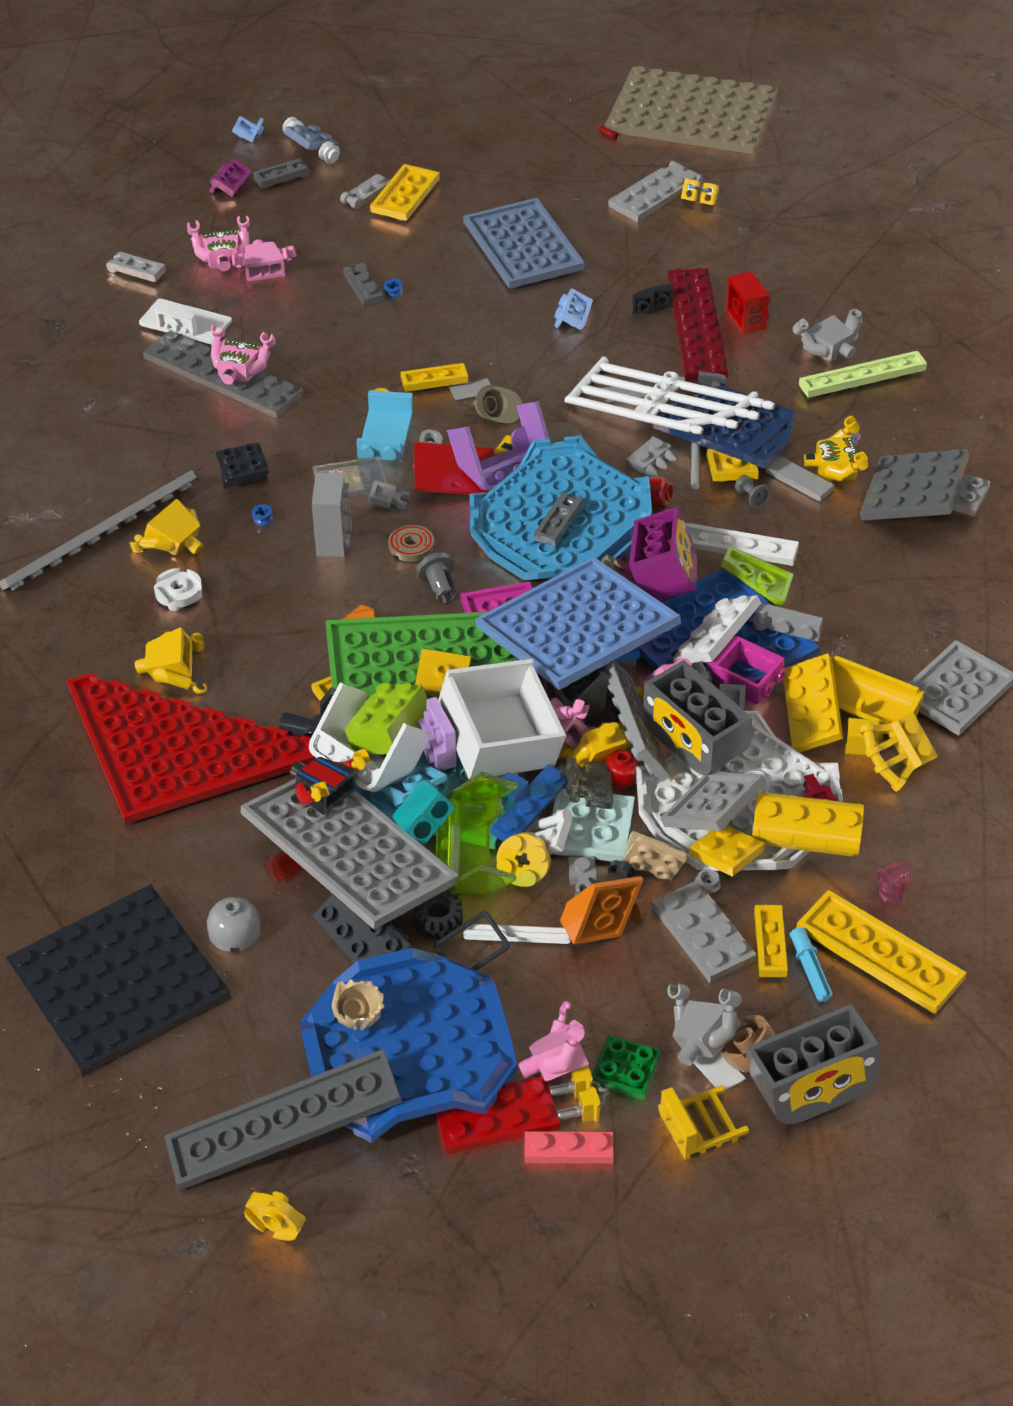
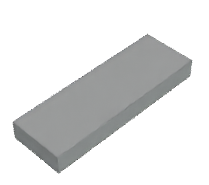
M782 456L777 457L766 467L767 474L819 502L834 491V484Z

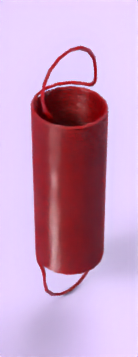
M603 125L599 128L598 132L615 141L618 138V133Z

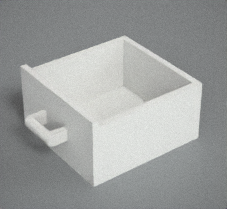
M533 659L447 670L438 701L455 730L456 751L469 780L505 775L508 772L518 773L544 769L548 764L555 767L566 734L533 667Z

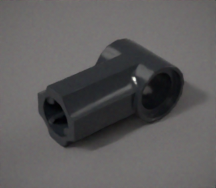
M284 712L280 719L279 728L287 730L289 735L300 738L304 735L312 738L319 724V715H315L311 719Z

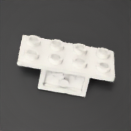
M158 299L139 320L141 326L163 332L172 330L190 339L212 344V341H214V336L211 332L212 324L215 325V332H219L221 324L226 329L232 322V318L229 316L164 299Z

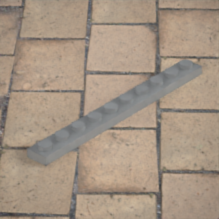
M193 470L0 581V587L2 590L8 587L12 590L24 584L22 579L30 576L33 579L43 573L42 567L49 564L50 568L63 561L61 556L66 553L69 556L76 554L82 550L80 545L85 542L89 546L100 540L99 534L105 531L108 535L117 530L119 522L124 520L125 524L137 518L135 513L142 510L143 513H146L156 507L155 501L160 499L163 503L174 496L172 494L174 490L178 489L182 492L192 486L190 481L197 478Z

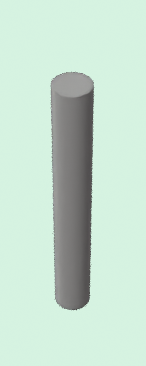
M693 442L691 452V488L699 489L701 446Z

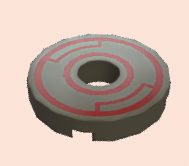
M419 525L401 526L389 535V551L393 556H398L399 560L405 562L420 561L427 554L434 551V536L425 527ZM413 542V543H416V544H414V545H408L407 543Z

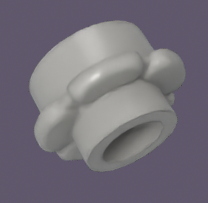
M712 869L700 871L695 881L698 880V883L707 893L717 892L721 887V878Z

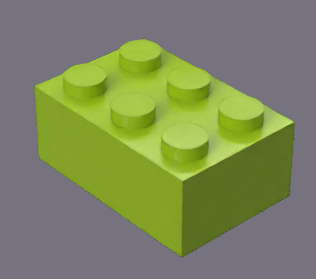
M409 683L379 684L344 728L352 749L356 752L365 749L368 754H388L403 723L418 728V720L423 719L424 711H427V696L423 686Z

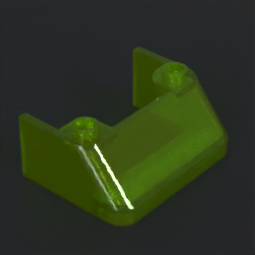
M480 772L446 795L456 808L437 830L436 857L459 875L455 885L449 888L451 895L453 893L457 895L493 894L516 880V875L489 867L490 823L501 816L503 811L502 797L517 788L516 782Z

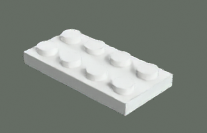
M743 595L736 599L728 600V598L717 602L715 609L704 617L703 623L691 632V637L679 646V651L672 658L674 663L679 658H686L690 660L691 664L701 661L702 663L712 662L760 606L761 601L757 595L748 597Z

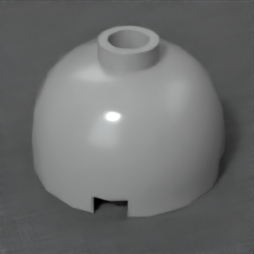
M232 896L218 901L208 914L207 930L209 939L217 948L224 951H231V948L240 947V950H244L252 946L261 935V919L257 908L250 901L242 897Z

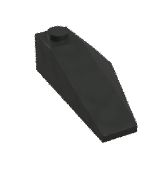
M600 667L560 690L555 686L553 687L567 706L573 708L576 699L583 700L585 702L584 705L590 706L586 717L581 719L585 724H589L605 709L609 677Z

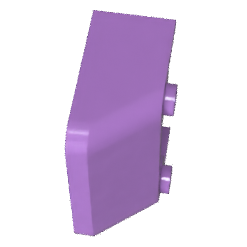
M539 401L516 405L522 427L515 429L511 434L513 449L483 461H479L469 426L447 430L457 465L482 490H492L517 469L533 440L550 439Z

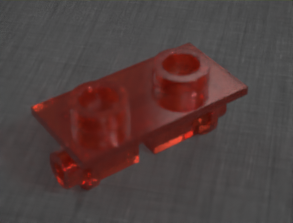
M284 851L275 856L272 855L270 860L263 865L278 882L303 868Z

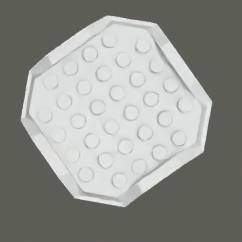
M745 711L753 718L749 749L712 771L763 774L767 784L760 791L804 797V776L814 773L820 786L829 785L837 801L843 802L842 789H840L838 763H815L776 738L758 711ZM672 751L663 757L671 776L663 782L655 774L651 776L645 766H636L639 815L655 839L681 848L682 852L687 854L685 862L697 870L712 869L713 871H720L689 856V847L711 830L664 827L660 819L703 775L695 772ZM757 796L744 806L742 812L732 818L728 823L729 826L752 836ZM765 846L764 852L741 870L789 869L810 851Z

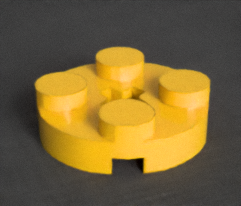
M529 832L512 835L504 840L498 849L497 871L508 882L516 886L528 887L534 885L546 876L551 865V857L548 854L547 845L539 836ZM523 853H526L530 864H524L523 866L519 864L518 855L521 856Z
M275 1191L272 1195L253 1192L245 1205L244 1215L247 1220L263 1233L266 1228L275 1232L273 1238L279 1240H294L306 1221L303 1214L297 1212L288 1204V1197L280 1192Z

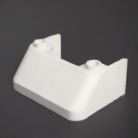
M340 682L310 740L309 750L316 758L323 757L334 762H345L352 759V755L356 751L352 749L344 728L363 706L368 696L367 692ZM403 723L385 758L379 754H368L371 759L370 762L366 763L364 769L356 771V785L364 790L376 792L410 774L432 734Z

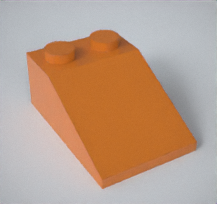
M640 876L593 883L566 903L560 922L572 943L580 944L621 937L643 883V878Z

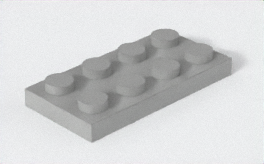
M698 880L652 901L651 908L709 983L756 961L757 954L706 890L698 883Z

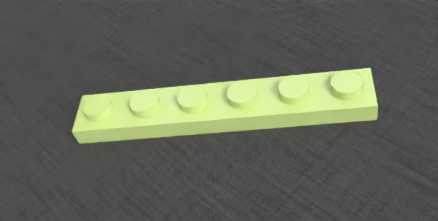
M918 351L802 377L799 379V386L809 398L926 370L927 362Z

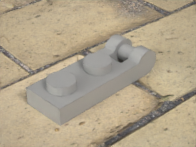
M376 174L350 192H343L340 201L346 205L350 204L352 208L358 210L377 198L391 180Z
M118 252L114 259H111L106 264L108 271L111 273L118 271L152 282H156L166 272L165 264L124 252Z
M761 603L754 612L753 627L757 630L770 629L819 641L823 621L821 617L766 603Z

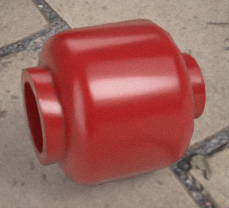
M649 477L652 507L666 506L673 499L672 483H669L665 477Z
M626 750L611 753L606 760L605 775L607 781L618 788L634 785L637 781L636 766H639V761L634 757L633 753Z

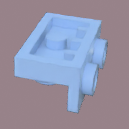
M571 288L567 295H562L558 303L559 307L554 314V318H556L554 326L558 328L561 322L565 321L569 325L582 330L593 299Z

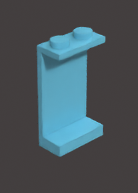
M369 390V411L362 438H357L356 441L357 456L363 459L402 461L413 414V393Z

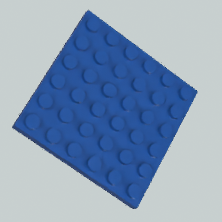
M722 568L696 581V591L661 602L680 615L681 624L640 645V656L655 670L664 664H673L672 658L679 651V646L691 637V632L703 623L704 617L710 614L715 609L716 603L722 599L728 598L730 600L743 595L746 597L757 595L761 603H770L753 588L725 568ZM754 613L735 634L785 658L784 668L807 661L818 655L820 647L809 639L770 629H755L753 627ZM738 659L728 669L757 684L767 674ZM704 662V663H703V665H704L706 671H707V663H708V662Z

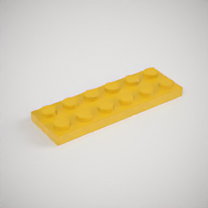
M830 890L797 922V928H805L808 937L934 1014L937 1013L966 978L967 972Z

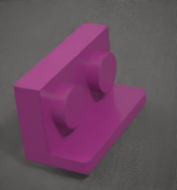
M232 158L228 164L224 163L219 174L215 173L212 177L210 192L214 193L219 188L233 197L250 177L252 171Z

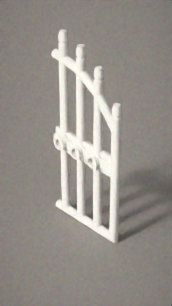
M602 357L564 400L569 404L689 433L692 432L693 434H702L703 428L700 426L710 424L736 429L738 422L731 419L727 420L733 416L758 420L760 414L746 409L749 406L763 407L768 410H773L775 407V403L759 399V395L755 391L746 396L686 382L684 377H680L679 374L672 371L660 376L609 364L606 357ZM605 371L657 384L654 387L599 375V373ZM591 382L646 394L643 399L588 385ZM677 389L738 402V404L731 406L676 393ZM581 393H585L605 399L635 405L637 407L634 410H631L611 404L581 398L578 396ZM668 400L718 411L719 413L710 415L666 403ZM660 411L689 419L677 421L656 415Z

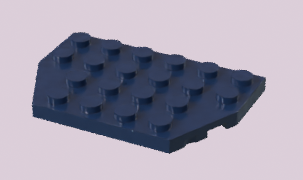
M722 385L714 387L716 389H721L748 396V394L730 389ZM697 393V398L731 406L738 404V402ZM680 402L672 404L673 406L710 415L719 413L718 411ZM775 404L773 410L749 406L746 409L760 414L758 420L733 416L727 420L737 421L738 427L736 429L714 424L700 426L703 428L702 434H693L692 432L689 433L653 424V428L765 469L790 446L795 411ZM664 412L659 415L660 417L677 421L689 419Z

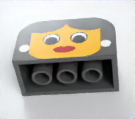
M682 660L644 683L643 710L649 728L663 744L695 772L707 775L749 749L753 718L686 661Z
M852 1004L746 1047L750 1075L777 1120L784 1124L803 1122L863 1096L875 1086L881 1074L879 1044Z

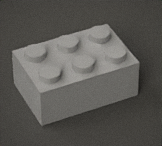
M316 473L312 514L316 555L318 557H344L345 548L350 547V534H347V532L352 531V518H348L347 515H350L351 505L350 501L346 499V497H349V483H345L344 473Z

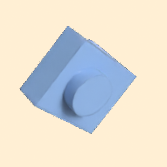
M239 116L232 132L241 138L253 142L255 136L260 137L264 129L261 126L264 119L260 117L256 125Z

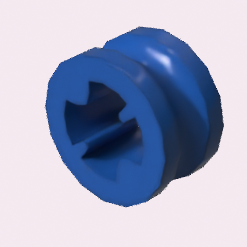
M389 279L384 283L386 296L399 297L402 295L403 289L400 280Z
M258 505L252 510L253 521L257 525H268L274 519L272 508L268 505Z

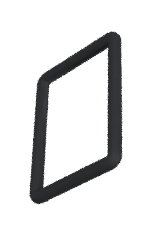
M482 911L435 942L433 948L438 955L446 957L439 946L484 916L505 946L471 969L479 970L510 948V943L487 911Z

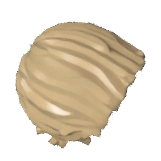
M350 979L347 984L340 981L336 985L332 1001L334 1016L338 1019L339 1023L348 1027V1029L352 1028L355 1031L368 1029L380 1019L381 1010L384 1008V995L378 991L377 986H373L372 981L353 982Z

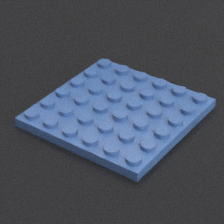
M591 557L475 619L477 628L519 660L533 659V667L536 673L559 690L681 624L679 614L595 557Z

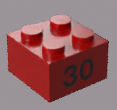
M752 271L729 276L726 312L743 335L766 329L767 320L769 319L768 303L771 300L769 292L764 289L760 280L755 277Z

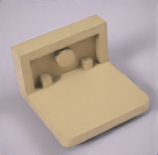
M632 831L622 861L632 864L636 870H645L653 873L660 879L672 880L685 863L687 854L682 852L681 848Z

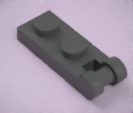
M295 159L253 172V178L261 188H267L298 177L308 178L311 170L302 159Z
M359 263L356 267L352 268L351 266L343 268L345 278L364 307L384 302L383 294L368 273L364 263Z
M562 492L535 531L534 539L556 547L577 514L584 509L585 499L581 497L574 498L571 497V494Z

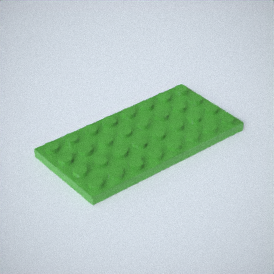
M487 612L326 620L332 687L337 689L340 682L367 692L368 696L366 699L371 696L379 684L409 683L415 685L422 649L471 656L469 667L510 662L515 656L476 627L475 619Z

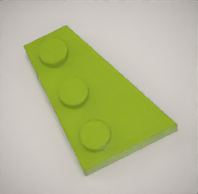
M728 546L720 566L778 607H782L794 574L732 546Z

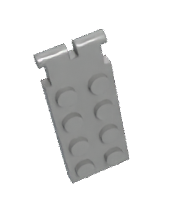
M671 161L667 168L663 169L661 167L609 199L608 207L639 222L681 196L685 178L698 180L701 183L703 176L690 169L687 170L686 167L675 161Z

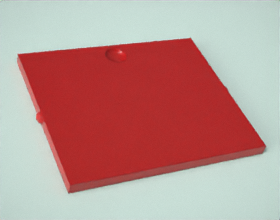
M414 442L413 468L415 491L462 495L489 492L482 490L459 468L450 444ZM475 447L479 461L494 456V448Z

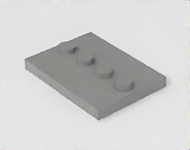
M955 640L916 675L909 684L919 687V690L924 691V698L919 712L953 733L960 735L1013 685V672Z

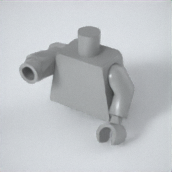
M857 309L850 310L845 324L832 315L808 330L806 329L809 327L807 320L802 318L793 326V332L796 335L802 336L803 349L809 351L811 355L820 356L828 361H834L842 355L851 359L856 354L853 342L859 337L858 330L863 322L862 312Z

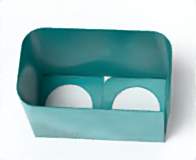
M422 780L395 811L393 821L407 834L425 846L456 806L436 785L429 780Z

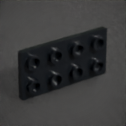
M334 894L313 915L353 963L358 960L412 948V945L407 941L410 936L395 919L373 929Z

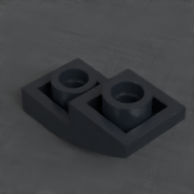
M672 285L654 286L633 294L632 314L653 313V307L672 306Z

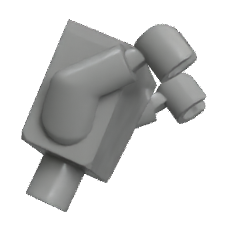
M670 984L668 986V996L676 999L673 1038L682 1048L677 1055L678 1059L682 1063L691 1066L697 1056L716 1057L723 1047L734 1038L736 1031L742 1025L737 1017V1011H734L735 1007H738L742 1001L740 994L728 989H722L719 993V1002L721 1004L689 1000L685 1005V1000L690 995L689 988L683 984H678V986Z

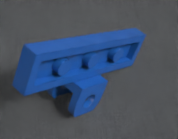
M549 764L529 786V782L520 776L510 772L506 773L497 783L499 792L494 795L493 799L495 804L505 810V812L491 826L490 834L504 841L514 834L525 832L566 787L570 777ZM512 782L515 784V786L511 787L506 785V783ZM505 795L508 797V800H504L502 796Z

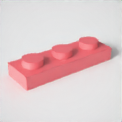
M525 1132V1163L613 1164V1132Z

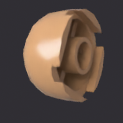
M760 1015L744 1017L743 1019L746 1022L740 1026L734 1038L721 1050L722 1053L720 1054L734 1069L745 1073L750 1072L746 1047L776 1035L770 1024Z

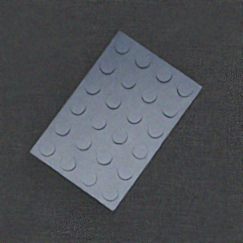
M538 198L463 216L464 224L509 289L585 269V262Z

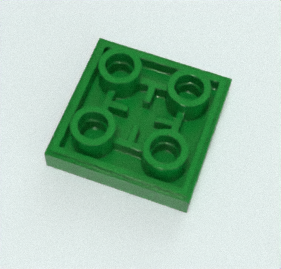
M607 1035L592 1073L593 1081L598 1082L602 1088H607L609 1091L645 1101L660 1062L662 1050Z

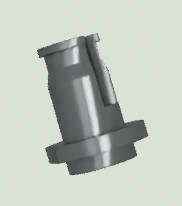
M437 552L424 557L420 563L415 564L419 578L430 583L432 590L436 594V600L440 601L442 597L444 604H449L459 596L451 575L455 564L449 554Z

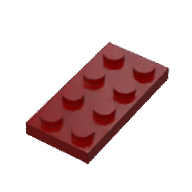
M542 1076L509 1083L507 1086L503 1085L497 1093V1100L486 1115L458 1108L435 1113L446 1155L524 1138L525 1132L560 1130V1122L547 1081Z

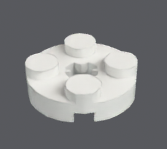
M179 568L170 569L160 574L156 579L157 583L154 585L155 597L161 604L168 606L172 611L180 610L182 607L188 606L202 598L201 578L192 570L187 569V572H180Z

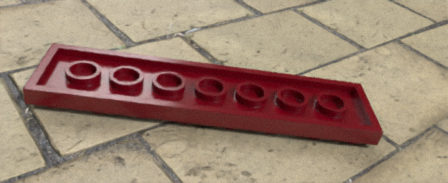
M708 268L667 270L668 284H671L673 288L672 308L685 379H698L699 371L718 373L728 378V367Z

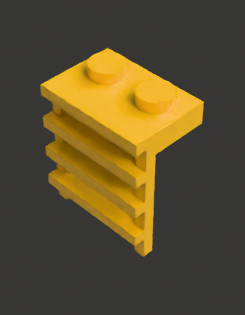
M724 1085L679 1100L673 1087L662 1091L661 1103L658 1105L659 1112L685 1160L689 1159L691 1154L699 1151L701 1154L705 1153L707 1148L713 1146L719 1148L722 1146V1143L732 1140V1142L738 1141V1137L749 1133L747 1125L738 1129L735 1128L717 1095L726 1092ZM709 1099L727 1133L719 1134L701 1101ZM693 1104L711 1139L704 1141L686 1109L687 1106Z

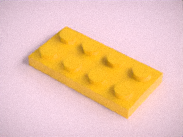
M404 164L370 205L371 212L407 221L440 179L439 172Z
M827 653L784 668L786 672L783 680L792 748L800 753L843 739L833 663L830 655Z

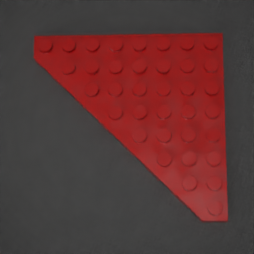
M92 673L66 680L68 689L125 824L290 772L291 767L297 761L307 766L316 759L309 750L311 737L304 735L300 738L289 735L287 730L269 726V728L258 726L256 721L239 716L234 719L225 716L222 711L208 707L205 709L193 707L191 702L177 698L173 700L166 699L160 693L146 689L142 691L130 688L129 684L116 680H111V682L101 680L99 675Z

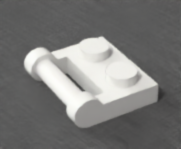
M568 809L559 810L555 815L534 821L525 832L539 836L547 845L548 854L551 855L563 851L572 823L571 812ZM526 853L517 857L521 863L529 861Z

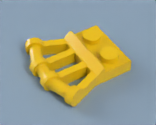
M913 712L891 724H864L859 727L860 733L864 735L866 756L868 758L871 757L876 766L874 767L875 772L880 773L891 784V788L895 792L903 787L914 769L938 757ZM874 734H888L890 739L876 746ZM894 745L899 755L884 762L879 752ZM903 761L905 768L897 776L889 767Z

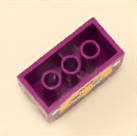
M679 507L634 520L629 568L637 586L660 602L696 591L697 555Z

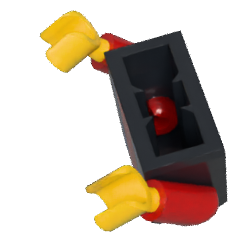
M365 749L359 750L352 755V759L345 762H334L323 757H317L307 766L299 761L295 762L291 767L290 774L296 777L295 793L301 805H310L324 815L354 792L356 771L364 769L366 763L371 760Z

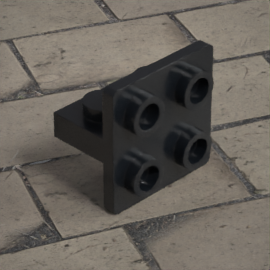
M259 443L226 448L215 452L220 466L221 481L224 489L268 479L267 474L270 471Z

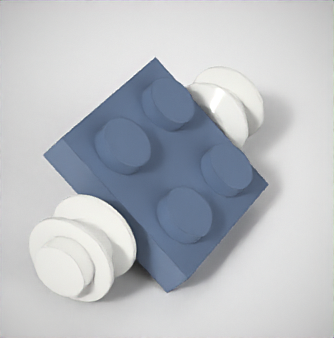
M290 117L284 122L283 132L306 149L319 150V157L322 160L331 164L339 158V143L332 139L330 134L320 131L318 126L310 125L309 127H304L303 123L295 117Z

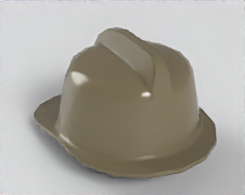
M493 385L482 387L477 393L476 400L473 401L477 413L482 418L504 424H511L520 418L516 405L523 404L516 392Z

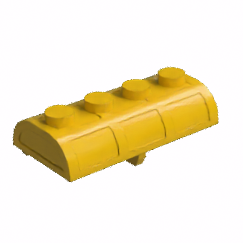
M840 656L831 657L840 711L860 719L879 720V725L891 724L912 712L917 716L924 698V691L919 690V687Z
M759 791L756 799L752 837L764 842L765 846L853 857V855H859L864 804Z

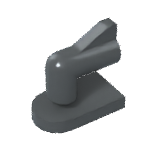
M699 371V385L711 386L712 388L726 385L727 378L724 375Z

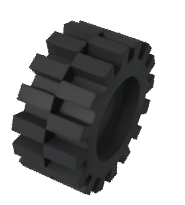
M447 889L445 893L441 892L414 907V921L419 932L422 931V935L425 937L430 934V939H435L436 935H440L441 939L444 937V934H449L463 924V906L461 899H458V895L456 893L451 895V890ZM434 910H444L449 913L439 918L428 915Z

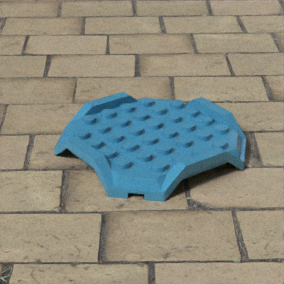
M582 436L564 437L563 442L550 443V439L533 440L520 466L488 493H470L471 536L491 560L522 580L553 578L591 557L601 561L608 554L614 558L623 559L631 552L634 520L652 515L649 476L632 478L601 460ZM562 492L569 493L574 498L581 497L585 499L584 509L577 514L556 547L534 539L535 531Z

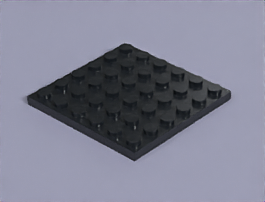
M151 884L5 957L7 965L82 1077L231 998L228 987Z

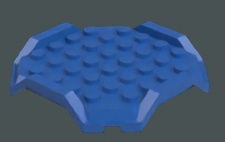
M414 948L356 961L329 985L299 1023L311 1077L384 1049L402 1103L344 1125L352 1129L354 1135L371 1143L397 1122L453 1108L486 1115L497 1100V1093L502 1086H507L518 1071L509 1027L492 978L441 955ZM350 979L353 982L372 981L373 986H377L378 991L383 993L384 1008L381 1010L380 1019L368 1029L363 1031H355L352 1028L348 1029V1027L339 1023L338 1019L334 1016L332 1001L336 985L340 981H343L344 984H347Z

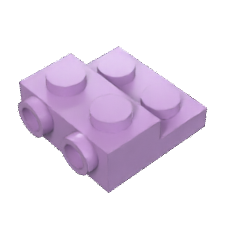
M437 698L427 699V711H424V718L418 720V728L432 734L424 749L426 760L429 764L432 763V767L438 771L456 767L455 730Z

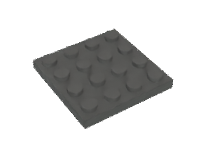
M968 449L881 456L860 511L862 521L951 514L969 460Z

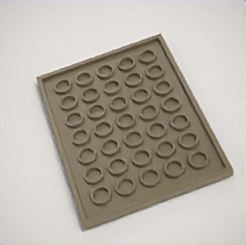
M633 66L605 123V127L622 135L754 154L776 98L777 87Z

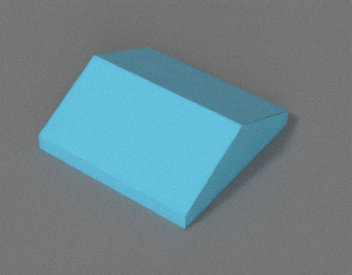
M421 762L415 766L410 774L381 790L397 806L404 802L420 781L429 780L434 785H438L448 779L446 774Z

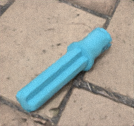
M803 927L796 928L790 933V938L797 951L796 958L803 965L817 1001L828 1002L833 994L816 956L817 949L812 946L806 929Z

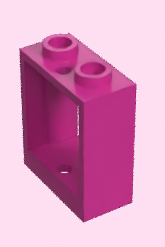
M734 635L712 662L707 663V671L711 674L712 684L718 687L719 684L746 685L745 699L758 705L764 697L767 698L770 695L773 686L783 680L786 672L784 669L785 658ZM738 659L767 674L757 684L728 669Z

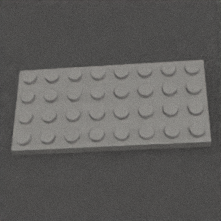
M296 779L241 805V814L373 929L382 926L458 884L459 875L407 834L356 790L324 815L310 805H301L295 793Z

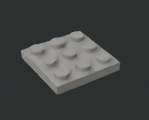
M710 772L707 775H703L660 819L664 827L721 831L728 826V823L736 814L743 811L744 806L752 798L759 794V791L767 784V781L763 774Z

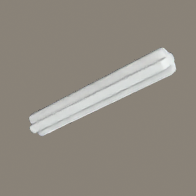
M472 924L463 930V937L467 940L501 941L490 924ZM497 925L507 940L512 942L569 944L571 941L563 927Z

